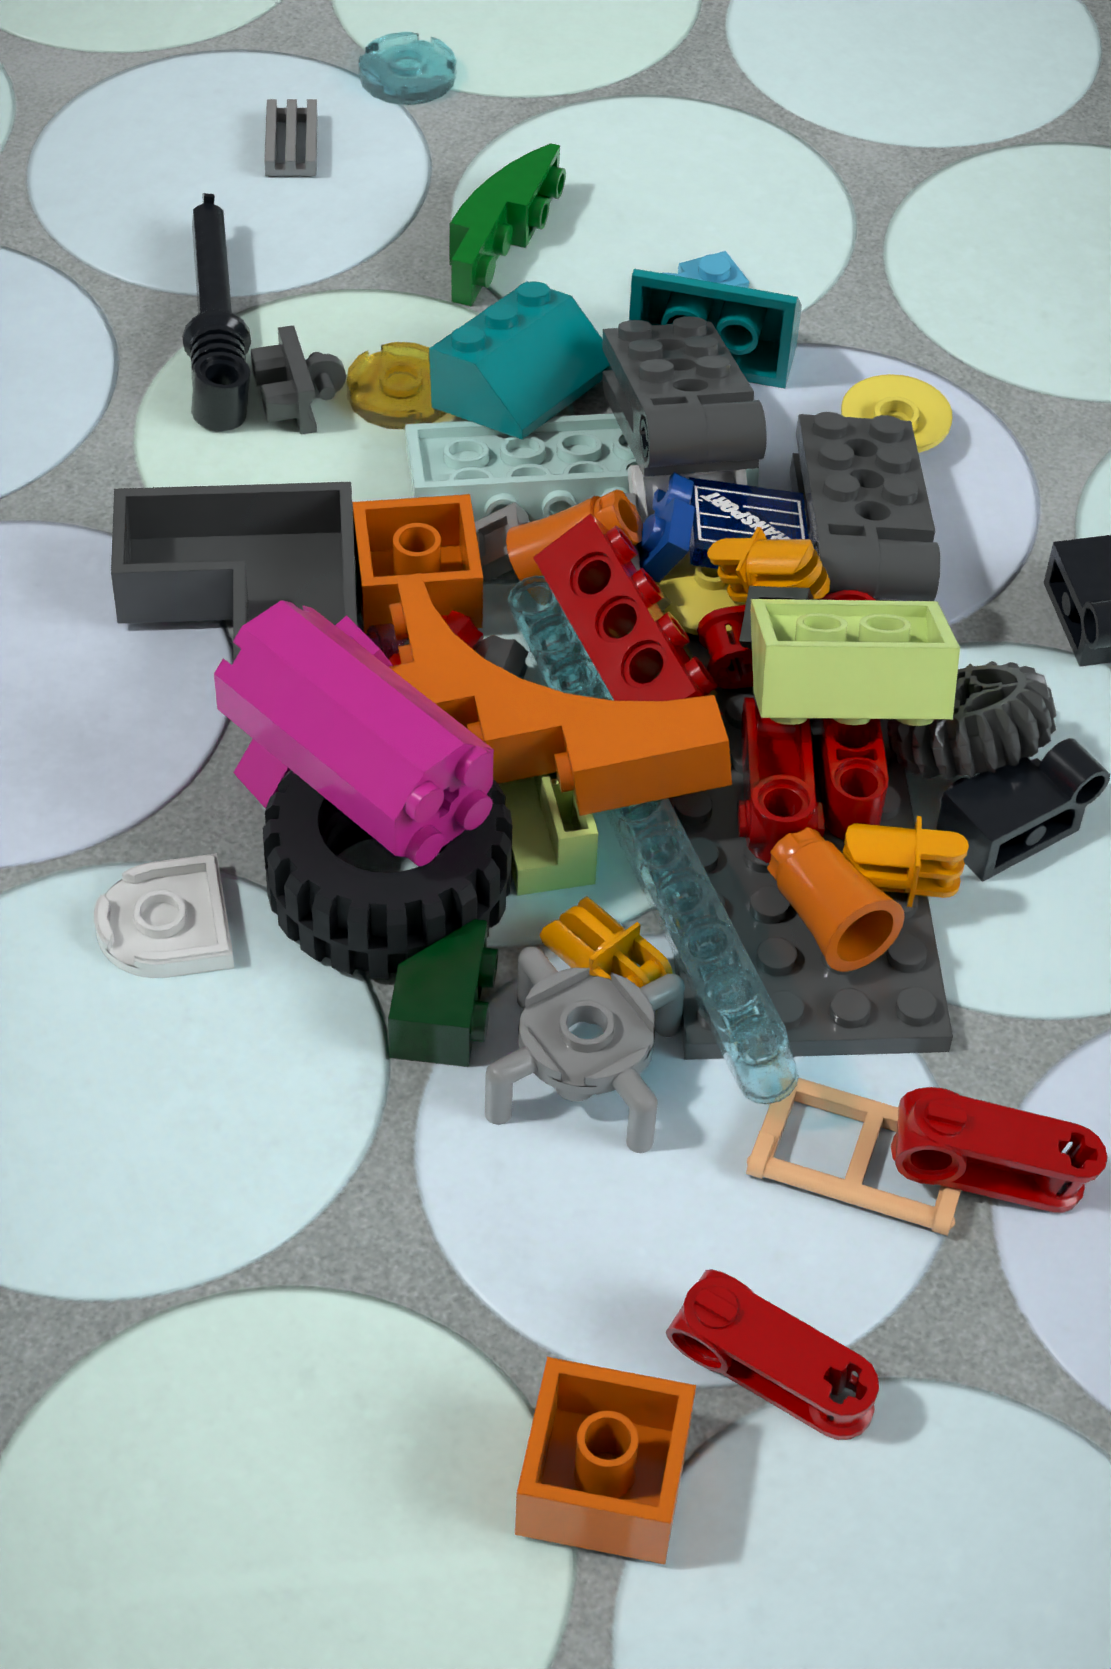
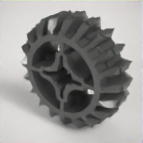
M991 661L982 666H973L970 663L966 668L958 669L953 720L934 719L928 725L912 726L903 724L896 719H888L887 729L891 750L895 752L898 764H904L907 772L921 773L923 777L930 779L943 775L944 779L951 780L960 775H968L972 778L975 774L986 771L995 773L997 768L1005 765L1016 766L1022 757H1033L1038 753V748L1044 747L1051 741V734L1056 731L1054 718L1057 714L1051 689L1047 687L1044 675L1036 673L1032 667H1019L1017 663L1009 662L1004 665H997L996 662Z

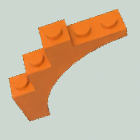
M421 573L396 577L401 602L389 604L396 641L409 639V644L398 646L401 665L389 668L494 749L493 780L498 784L557 772L561 793L573 790L579 816L732 785L729 739L715 695L670 701H612L564 693L521 679L481 657L452 632L433 606Z

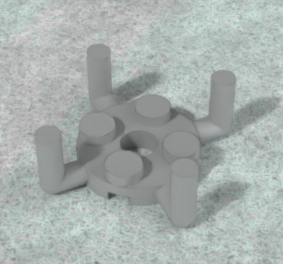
M527 947L523 949L518 957L517 1003L523 1008L518 1024L519 1049L494 1061L486 1069V1119L496 1125L508 1122L512 1116L513 1083L534 1073L540 1080L554 1087L562 1098L570 1101H583L594 1094L616 1090L629 1107L626 1137L628 1148L636 1153L649 1151L654 1143L658 1102L655 1094L643 1081L640 1074L649 1066L652 1060L655 1031L663 1037L675 1036L680 1031L685 991L683 979L676 974H666L639 988L627 978L612 972L611 979L589 975L590 968H570L558 972L539 948ZM578 1022H586L599 1025L604 1030V1033L593 1039H582L573 1035L569 1028Z

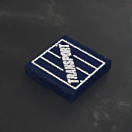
M689 477V480L694 482L689 504L695 507L689 548L691 565L718 569L720 565H714L708 558L707 552L710 546L716 541L725 538H752L757 527L762 528L768 540L809 539L803 493Z

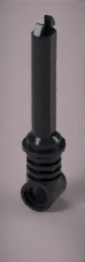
M203 193V204L193 209L192 219L198 315L193 317L185 326L182 340L184 351L191 359L193 388L191 413L194 420L199 425L210 430L228 431L240 427L247 415L251 371L248 363H246V354L251 345L249 327L244 320L233 314L231 309L224 210L214 204V194Z

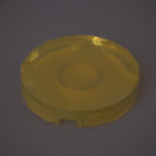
M410 342L387 343L381 345L380 352L369 356V350L358 355L348 368L346 382L347 399L353 411L369 423L386 429H405V424L433 423L446 415V412L432 408L429 347Z

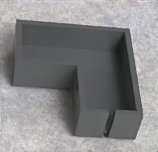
M351 482L114 489L111 578L117 623L233 620L234 640L244 624L279 601L284 600L293 603L301 610H303V606L311 607L334 625L339 623L346 615L357 625ZM233 643V660L236 659L237 655L239 654V652H240V650H241V649H240L237 645H235L234 643Z

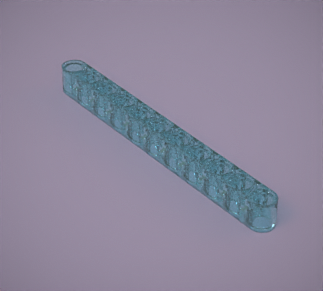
M532 576L518 582L510 590L508 604L523 647L529 652L528 657L542 686L564 693L614 701L544 576ZM666 798L604 811L739 1090L747 1099L755 1103L771 1104L780 1102L792 1093L797 1086L799 1078L786 1028L669 799ZM768 1057V1058L765 1059V1060L757 1061V1060H759V1059H761V1058Z

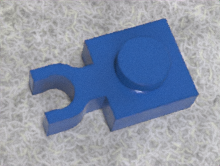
M675 472L669 477L667 492L658 488L654 493L652 508L655 513L651 514L643 523L642 541L637 544L638 547L642 548L639 562L640 569L643 568L657 583L689 552L695 507L689 503L693 493L694 482Z

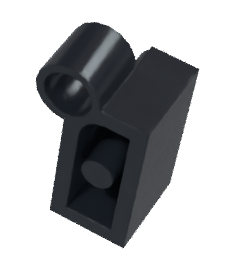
M1111 535L1053 542L1044 586L1078 665L1081 667L1111 663Z
M1068 738L1056 744L1041 761L1038 758L1031 760L1029 757H1022L1016 766L1005 765L997 768L995 773L986 771L972 778L963 777L956 780L943 793L936 830L956 832L967 839L969 848L964 858V863L983 882L1079 831L1086 806L1101 795L1108 785L1110 774L1075 739Z

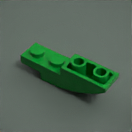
M550 143L512 161L481 184L459 208L449 223L451 302L472 307L481 288H488L490 286L498 257L500 255L506 256L511 245L526 248L535 230H542L548 218L550 202L553 198H560L565 185L566 170L559 167L560 145Z

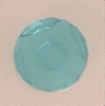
M391 33L370 42L365 47V54L362 57L360 54L358 61L359 78L362 87L367 92L385 102L402 105L428 103L443 97L454 86L456 58L452 49L440 39L431 37L430 43L425 40H419L418 33Z

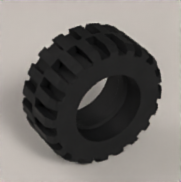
M290 770L279 782L278 792L269 799L265 810V825L262 828L267 895L271 911L278 915V925L289 939L295 942L300 940V950L313 959L321 962L327 957L331 959L333 969L353 975L355 969L369 971V978L389 979V973L397 972L398 964L474 919L487 921L488 938L489 927L492 928L497 925L506 910V897L510 895L513 825L511 811L505 806L506 796L499 784L493 780V785L487 793L492 799L493 805L484 822L473 830L465 829L464 832L443 846L439 852L440 854L424 866L400 872H373L352 866L337 857L348 847L373 837Z

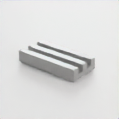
M267 99L265 176H316L317 99H307V108H297V99H287V108H277V99ZM278 122H286L285 163H276ZM297 122H306V163H296Z

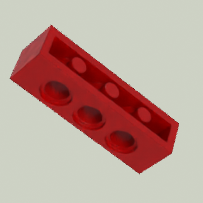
M590 513L533 557L614 701H670L709 696L711 695L710 692L717 688L716 682L702 662L696 657H693L691 660L683 649L690 642L688 635L671 613L667 612L663 615L657 605V602L664 598L661 590L643 568L638 571L636 570L631 559L637 556L638 553L632 542L617 525L608 530Z

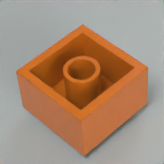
M470 494L352 502L354 557L363 632L367 636L395 635L389 604L401 602L396 577L421 573L431 602L440 615H448L454 610L470 617L477 629L483 628V572Z
M547 1357L517 1489L515 1535L665 1564L690 1432L696 1385Z

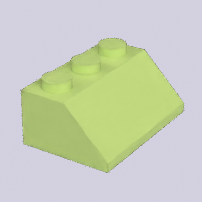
M751 599L753 688L761 718H770L774 722L787 725L804 723L807 718H833L835 721L846 725H863L868 723L870 719H896L903 724L912 726L928 725L934 719L953 720L960 646L938 601Z

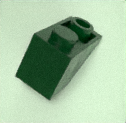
M474 919L398 964L388 1016L389 1058L469 1067L473 1041L485 1042L487 1036L490 1002L480 1001L482 987L494 988L498 966V949L487 947L486 920Z

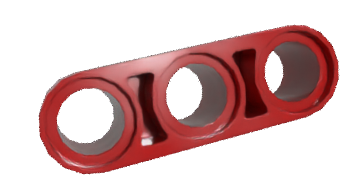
M813 718L812 732L826 828L834 836L845 840L848 826L854 823L880 826L889 780L880 719H870L868 723L863 725H846L835 721L833 718Z

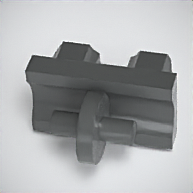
M294 325L278 327L279 345L251 349L252 373L256 387L261 386L262 404L267 423L296 418L301 435L317 432V424L310 404L315 398L323 400L332 399L336 392L343 387L347 376L343 363L337 356L322 354L321 352H313L305 360Z

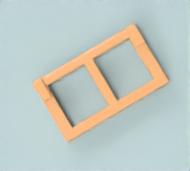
M781 1073L751 1155L747 1158L746 1174L761 1179L763 1177L928 1227L932 1229V1232L948 1236L950 1229L955 1225L954 1214L962 1191L941 1186L935 1206H931L862 1185L881 1128L897 1132L898 1107L785 1073ZM794 1101L864 1122L845 1179L774 1158Z

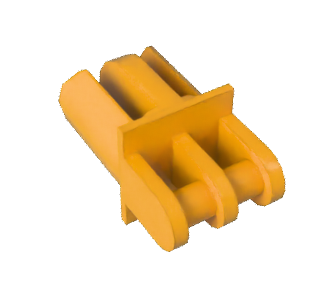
M757 527L752 538L720 539L713 543L707 552L711 563L720 565L717 570L718 576L723 583L729 584L727 592L730 599L734 602L747 601L749 586L809 588L814 599L823 598L830 589L829 576L822 565L817 551L813 547L811 539L768 540L762 528Z
M917 816L914 829L858 823L848 826L842 854L881 891L908 893L907 907H912L915 895L947 898L954 896L958 892L961 882L960 876L965 865L964 858L967 855L969 844L963 835L956 832L921 829L922 816Z
M588 896L581 899L578 906H573L562 913L559 920H554L543 927L539 935L542 943L571 968H590L589 975L611 979L612 972L627 978L640 988L666 974L673 973L667 958L640 935L641 924L636 922L626 929Z

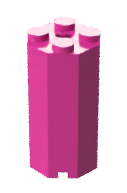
M281 600L240 628L233 640V643L241 649L232 665L223 658L214 672L217 709L395 856L407 857L417 866H424L438 855L443 846L464 832L465 829L473 830L484 822L493 805V801L487 793L493 785L494 749L311 607L303 606V610H301L293 603Z

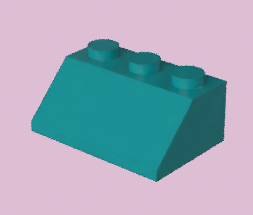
M640 269L633 270L629 320L646 321L653 326L673 324V321L677 318L691 316L702 318L706 322H712L748 382L786 388L797 347L802 304L797 296Z
M526 281L429 348L432 408L523 440L602 381L603 371L612 370L603 352L602 337L571 295L550 289L545 283Z

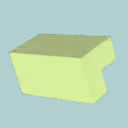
M557 772L500 783L499 786L506 796L505 806L511 811L513 825L511 873L517 896L595 884L598 830L593 813L579 816L574 792L572 790L561 793Z

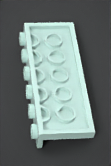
M613 413L554 416L523 440L471 421L405 424L406 449L413 497L470 494L474 522L514 502L528 513L529 522L571 508L593 496L602 497L616 489L624 493H630L627 470L630 465H638ZM759 468L746 469L748 494L758 495ZM749 495L750 506L757 507V496ZM750 508L751 515L756 516L757 509Z

